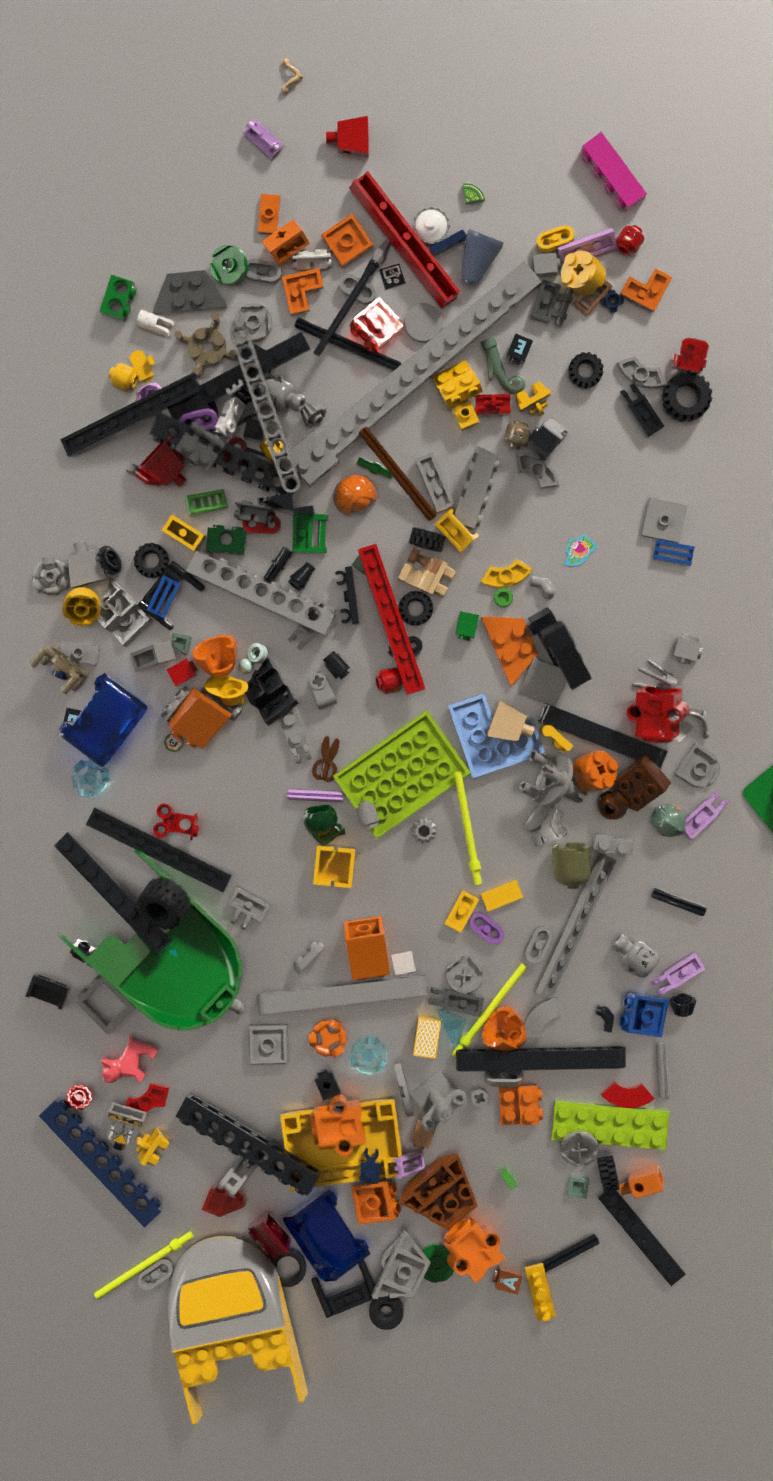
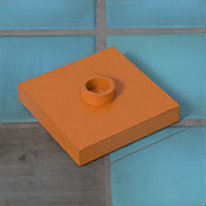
M353 213L321 234L322 239L342 268L374 247Z

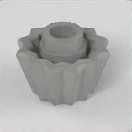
M315 401L305 404L304 408L300 411L305 426L312 427L321 423L327 412L326 407Z
M426 817L423 819L418 818L417 822H413L411 836L415 838L416 842L420 841L422 844L425 842L430 843L432 839H435V834L437 833L436 825Z

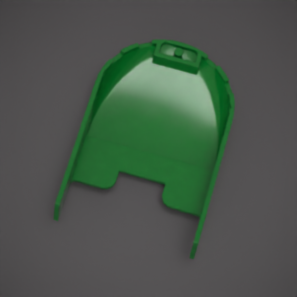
M137 849L134 851L159 877L173 881L142 851ZM189 895L187 896L190 898L189 902L191 905L179 925L171 930L168 928L166 930L162 929L172 942L160 955H157L137 933L126 944L114 936L107 937L89 956H85L60 932L57 934L63 942L142 1014L164 1028L188 1031L207 1026L219 1019L230 1008L239 992L242 977V961L240 960L238 948L234 940ZM168 950H176L177 957Z

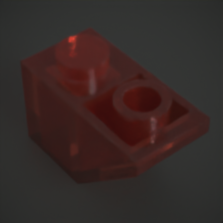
M216 1184V1186H211L202 1210L221 1217L245 1207L247 1199H244L245 1196L237 1193L232 1198L228 1195L229 1192L225 1189L221 1190L218 1187L219 1184Z

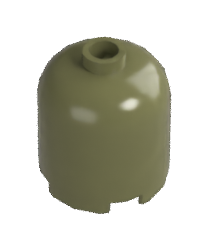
M574 842L566 843V847L559 848V844L552 846L554 875L557 882L567 885L568 889H577L579 885L586 883L591 874L590 845L585 847V843Z

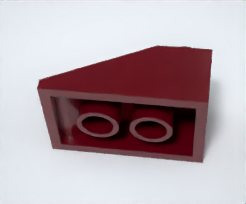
M265 1210L249 1225L248 1234L254 1241L258 1240L261 1243V1249L266 1255H271L275 1258L289 1252L291 1237Z

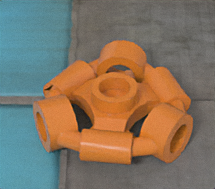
M333 1018L327 1021L322 1020L309 1033V1044L316 1050V1053L325 1057L333 1056L335 1058L345 1051L344 1046L347 1043V1035L341 1022ZM329 1025L330 1027L339 1030L338 1033L330 1032L327 1029V1026ZM316 1033L321 1034L322 1043L320 1045H317ZM335 1042L340 1044L331 1051L329 1050L331 1044Z

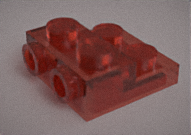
M378 297L353 318L349 326L351 327V333L364 341V346L367 350H373L377 353L393 336L404 328L405 324Z

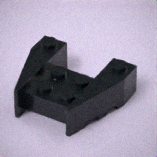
M548 607L528 618L530 622L528 628L533 636L537 635L552 663L559 666L571 690L592 679L582 661L580 653L575 648L576 645L567 627L561 620L557 622Z

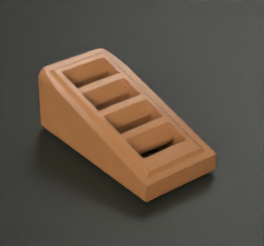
M605 279L603 286L606 289L602 290L600 287L596 289L601 295L599 297L595 293L591 295L596 300L594 303L588 297L580 295L573 304L588 316L613 285ZM581 299L590 305L589 309L580 302Z

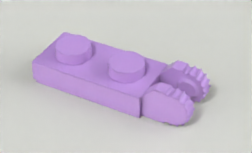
M716 791L707 800L703 801L685 818L686 832L684 834L690 840L713 821L729 803L727 800H723L715 809L711 806V803L721 794L719 791Z
M696 952L664 971L663 974L653 979L651 983L654 986L664 979L668 980L670 984L657 991L660 996L672 988H677L706 968Z

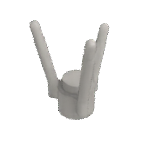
M648 659L647 662L664 675L659 676L641 667L638 668V671L659 680L658 685L661 687L657 688L669 690L676 687L678 679L674 678L672 673L667 672L652 660ZM632 683V686L642 688L643 686H651L646 684Z

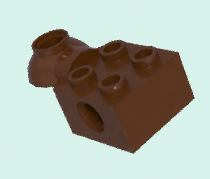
M646 753L617 775L613 784L614 791H606L598 797V811L604 818L609 820L622 818L628 808L638 812L666 792L671 781Z

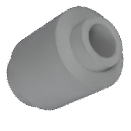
M369 800L359 803L356 812L360 825L363 826L364 830L379 826V818L374 803L370 804Z

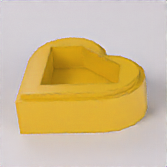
M267 441L261 443L259 447L267 460L274 462ZM282 442L274 444L275 452L280 453L283 450Z

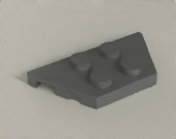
M205 270L170 273L166 275L154 306L153 314L160 315L227 308V304Z

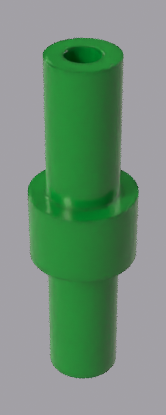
M359 457L356 463L369 469L371 473L376 475L379 473L390 479L393 477L386 468L375 461L372 463Z

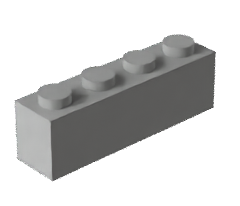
M479 446L475 448L454 515L466 528L474 530L475 526L479 527L482 516L479 513L481 508L485 509L488 497H485L486 490H491L494 479H491L492 471H497L499 461L496 460V454Z

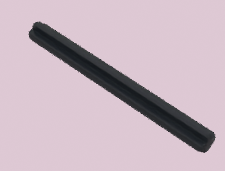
M300 317L297 318L294 325L295 328L322 339L327 329ZM334 333L329 343L393 371L401 365V362L336 333Z

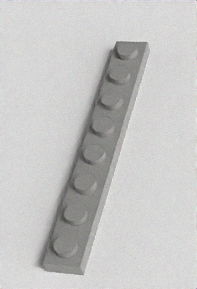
M600 853L590 878L579 896L567 926L539 982L536 993L553 999L617 860Z

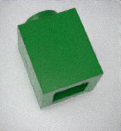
M460 611L455 635H459L458 639L470 641V638L474 639L479 615Z

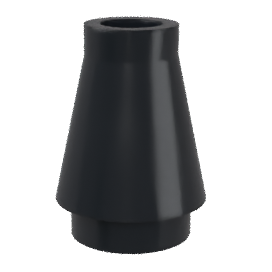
M306 562L290 576L289 584L298 591H301L302 588L305 589L315 568Z

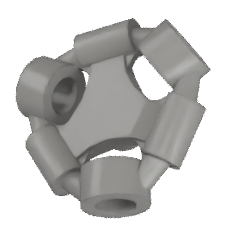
M55 557L42 558V561L36 564L32 573L34 576L32 585L39 593H47V595L59 594L60 591L67 590L70 584L69 570L62 561H58ZM46 565H56L54 569H44ZM59 575H64L60 582V585L57 586V578L59 577ZM43 577L48 586L45 588L38 578Z

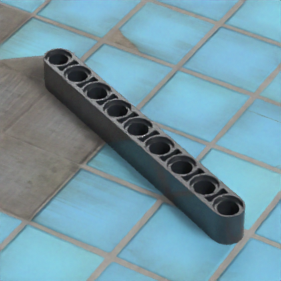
M626 1047L519 1048L512 1051H499L495 1049L456 1050V1070L465 1072L615 1069L626 1067Z

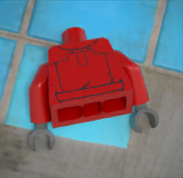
M167 430V436L170 439H174L169 430ZM167 442L159 443L139 466L130 463L134 466L132 472L126 469L127 473L135 475L136 478L147 485L161 486L164 484L168 486L172 481L180 487L186 481V478L180 473L185 467L182 463L184 456L178 451L171 449V444Z

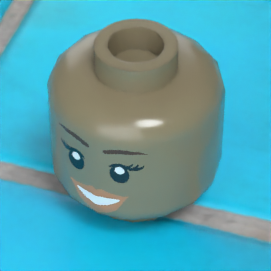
M514 420L513 423H509L504 435V440L509 443L508 447L519 450L520 446H527L531 429L524 422Z

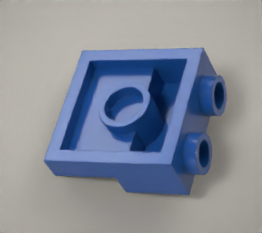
M628 992V996L623 1000L625 1013L620 1017L619 1021L622 1027L621 1030L628 1033L662 1038L669 1000Z

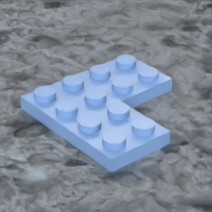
M485 694L448 706L472 778L529 760L530 753L533 750L545 754L534 718L527 719L524 723L535 727L532 737L520 735L518 741H511L486 736L493 717Z

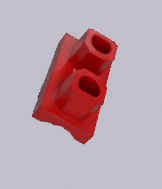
M510 394L475 396L476 415L511 414Z

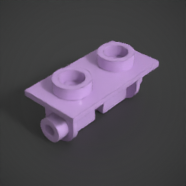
M256 119L253 122L250 121L243 132L270 159L284 145Z

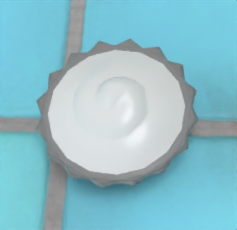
M430 207L418 212L412 226L423 243L433 244L445 239V236L449 233L450 224L445 212L440 211L439 208Z

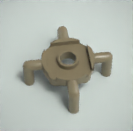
M217 313L211 315L212 323L210 328H199L191 337L183 335L181 331H176L174 334L177 341L188 344L189 355L197 363L192 373H196L198 378L201 377L204 367L213 366L222 361L224 357L231 360L238 359L235 350H226L225 339L217 331L220 323V317ZM205 342L212 344L213 348L210 352L202 350V345Z
M51 645L49 648L42 647L29 662L35 668L39 663L45 665L49 661L53 663L52 667L57 672L62 673L64 671L69 680L61 688V691L66 695L70 690L75 692L88 677V673L81 669L74 661L68 660V656L61 652L56 645Z

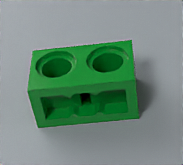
M111 275L100 313L124 322L125 317L128 318L130 314V300L134 299L137 288H135L134 282ZM120 286H127L125 293L119 294L117 292ZM120 304L121 309L118 312H113L112 306Z

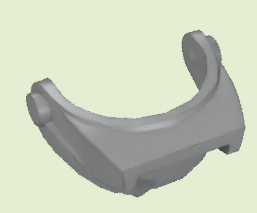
M690 708L688 716H694L701 720L704 726L703 738L707 739L709 731L706 711Z

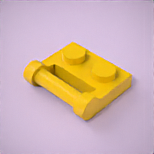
M543 725L540 728L541 735L548 736L555 741L553 745L560 752H563V750L569 752L573 747L552 726Z

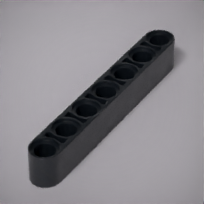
M544 704L538 722L550 725L553 728L638 760L647 753L660 769L668 752L548 704Z

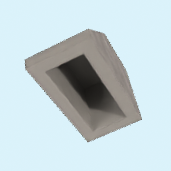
M171 640L153 644L130 653L135 671L176 659Z

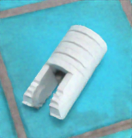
M144 310L140 311L136 326L166 337L169 336L170 332L162 326L171 328L174 324L172 320Z

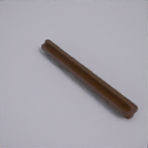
M368 427L362 428L359 431V435L427 520L430 521L435 518V511Z

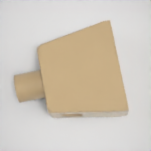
M499 701L486 736L518 741L520 735L531 738L535 727L524 724L527 718L526 715Z

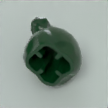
M321 805L306 809L303 817L305 828L318 843L327 845L336 837L345 835V828L337 823L338 817L333 807Z

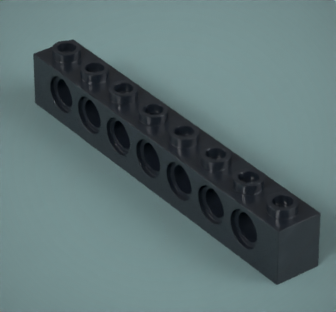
M159 412L149 435L153 436L152 440L163 444V442L171 444L170 448L175 450V447L185 433L193 436L195 432L189 428V425ZM169 428L176 430V437L174 439H170L167 436ZM202 436L197 440L203 445L209 444V441ZM224 442L225 446L222 450L216 446L213 448L212 451L218 454L211 467L224 468V473L234 476L235 473L241 476L240 480L248 484L255 482L259 484V489L269 492L270 489L276 492L275 495L289 493L284 490L282 484L279 487L274 486L273 478L279 476L274 464ZM222 452H226L229 455L227 463H223L220 460ZM240 460H244L247 464L244 471L238 469L237 465ZM257 468H261L264 471V476L261 479L255 476ZM289 479L286 483L287 488L290 490L295 489L297 486L296 480Z
M192 1093L186 1096L175 1116L180 1119L179 1121L182 1124L194 1127L197 1133L209 1136L215 1144L224 1145L229 1148L228 1150L232 1154L244 1157L247 1163L259 1166L265 1174L274 1175L280 1183L284 1185L289 1184L301 1195H308L313 1190L322 1173L319 1169ZM196 1112L202 1115V1120L196 1118ZM212 1122L218 1124V1130L212 1128ZM228 1132L234 1133L235 1140H231L228 1137ZM245 1141L251 1144V1150L245 1148ZM261 1151L267 1153L268 1160L261 1157ZM277 1161L284 1164V1170L278 1168ZM294 1171L301 1174V1179L294 1177Z

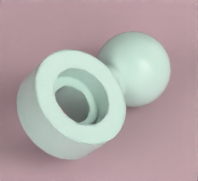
M259 643L252 644L247 652L248 659L240 661L239 670L244 674L251 673L255 662L262 663L267 658V648Z

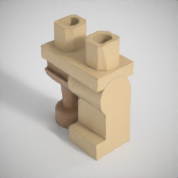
M414 547L407 561L413 564L417 561L425 567L423 571H420L405 563L398 580L432 596L435 594L444 597L448 587L440 584L442 577L452 581L456 571L449 567L448 563L438 558H428L421 555L420 550Z

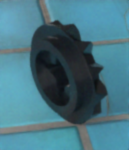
M110 546L101 547L97 553L99 557L97 561L101 563V568H104L105 573H109L111 576L120 573L122 563L118 553Z

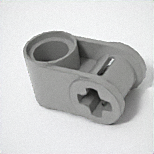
M320 672L313 673L310 676L309 682L319 710L336 704L337 701L325 675ZM316 675L324 680L321 682V686L312 682L315 680Z

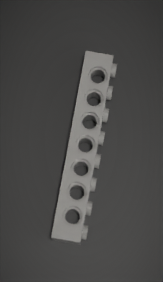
M203 549L201 552L195 551L186 572L326 637L328 636L336 618V615L333 614V609L325 605L320 608L315 605L316 601L307 597L303 600L298 597V593L288 589V592L281 590V585L272 581L268 584L263 581L264 577L255 573L253 576L246 574V569L238 565L236 568L229 566V561L220 557L219 560L212 558L213 554ZM214 563V571L207 573V565ZM231 571L232 578L225 581L223 579L224 573ZM244 579H248L250 582L246 589H242L240 586L241 581ZM266 587V595L259 597V588ZM278 595H283L284 602L277 605L275 598ZM295 603H301L302 605L298 613L292 611V606ZM312 611L319 612V618L315 621L309 618Z

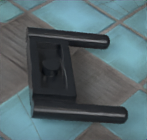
M175 561L170 563L168 568H166L138 603L141 609L168 630L174 628V625L169 620L147 610L163 575L178 583L185 579L199 591L205 589V586L186 572ZM165 582L152 609H156L169 582ZM172 584L163 604L172 594L175 585Z
M363 1258L358 1259L357 1263L365 1281L330 1294L327 1297L324 1294L318 1277L311 1279L326 1318L373 1299L371 1294L375 1284Z

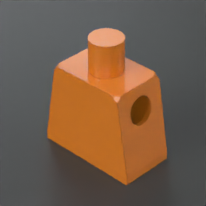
M659 1164L631 1173L628 1182L619 1184L622 1196L632 1193L634 1199L662 1192L665 1181Z

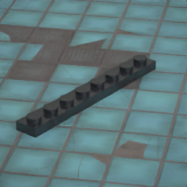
M300 332L258 354L257 357L264 375L311 349L303 333ZM241 365L202 384V392L168 408L171 417L179 420L183 414L196 411L227 395L226 389H233V384L239 385L238 381L240 379L246 381ZM257 368L249 369L248 376L256 378L258 375Z
M193 372L60 440L67 456L72 457L202 392L203 388L196 373Z
M94 807L86 823L87 826L142 851L144 854L223 893L232 877L231 874Z
M67 832L54 845L55 848L157 955H160L172 940L160 927L157 928L153 924H149L142 917L143 915L138 911L137 903L80 843Z

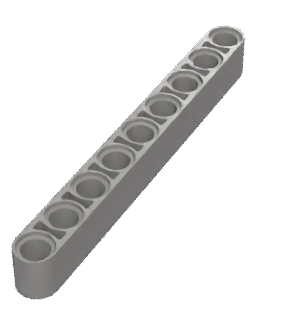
M237 326L231 331V340L282 487L286 492H297L300 489L301 482L250 334L244 327ZM244 331L245 338L242 341H237L235 338L236 332ZM245 349H250L252 352L248 360L242 358V352ZM257 368L258 375L256 378L248 376L249 369ZM258 386H262L265 390L264 395L261 397H257L254 393ZM264 405L271 407V413L267 416L261 413V408ZM271 423L277 425L278 429L275 434H270L267 431V427ZM276 442H282L284 445V449L280 453L274 450ZM283 460H287L290 463L288 471H283L280 468V463ZM291 478L297 482V486L293 490L288 489L286 485L287 481Z
M415 975L263 993L257 995L259 1014H272L428 995L426 975Z

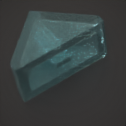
M439 1009L437 1011L453 1047H456L467 1020L465 1017Z

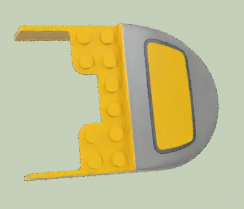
M216 1236L194 1244L177 1261L170 1277L168 1291L170 1344L172 1353L175 1354L192 1425H196L202 1417L196 1385L210 1383L217 1378L218 1368L216 1361L252 1354L255 1366L261 1371L288 1366L292 1372L299 1403L304 1402L308 1395L278 1272L272 1261L260 1251L261 1249L248 1241L236 1239V1237Z

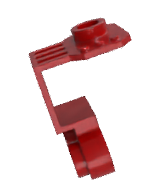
M685 338L681 343V355L673 354L671 362H673V366L693 372L703 371V368L706 367L707 360L704 359L707 358L709 345L706 341Z
M166 803L160 804L157 807V815L163 820L153 828V833L156 837L163 838L169 832L191 835L190 840L197 837L199 826L197 825L198 813H195L194 816L173 813L172 807ZM163 807L168 809V814H162L161 810ZM184 818L191 822V826L187 830H183L180 827V821ZM160 826L165 828V832L162 834L158 832Z

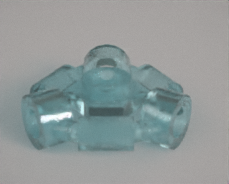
M91 759L89 761H79L73 767V776H71L73 788L77 789L78 795L86 798H91L94 795L98 796L107 788L106 784L110 781L108 768L103 767L101 762ZM88 766V771L80 776L78 773ZM100 770L103 782H99L96 772ZM82 784H88L92 786L93 790L90 791L81 788Z
M366 1035L364 1039H359L351 1048L352 1052L349 1055L352 1068L360 1070V1073L370 1075L374 1072L380 1073L387 1065L386 1056L388 1055L384 1044L380 1043L378 1037ZM365 1043L377 1045L376 1049H368L365 1047ZM357 1053L361 1054L363 1058V1063L361 1065H359L356 1056ZM377 1057L381 1058L373 1068L371 1065L373 1060Z

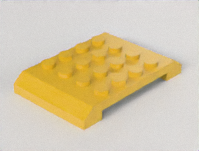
M395 1099L361 1102V1123L365 1128L366 1144L353 1146L352 1152L347 1156L339 1155L336 1148L320 1150L319 1144L315 1145L311 1124V1113H314V1109L280 1114L284 1148L322 1171L314 1187L360 1181L361 1161H367L364 1155L365 1148H368L370 1156L375 1154V1149L379 1150V1156L375 1160V1162H380L379 1178H395L399 1172L395 1171L397 1163H394V1159L402 1156ZM336 1105L335 1107L342 1108L344 1105ZM343 1141L340 1143V1145L348 1146L349 1143ZM294 1171V1177L301 1179V1174ZM290 1186L291 1192L295 1191L294 1187Z

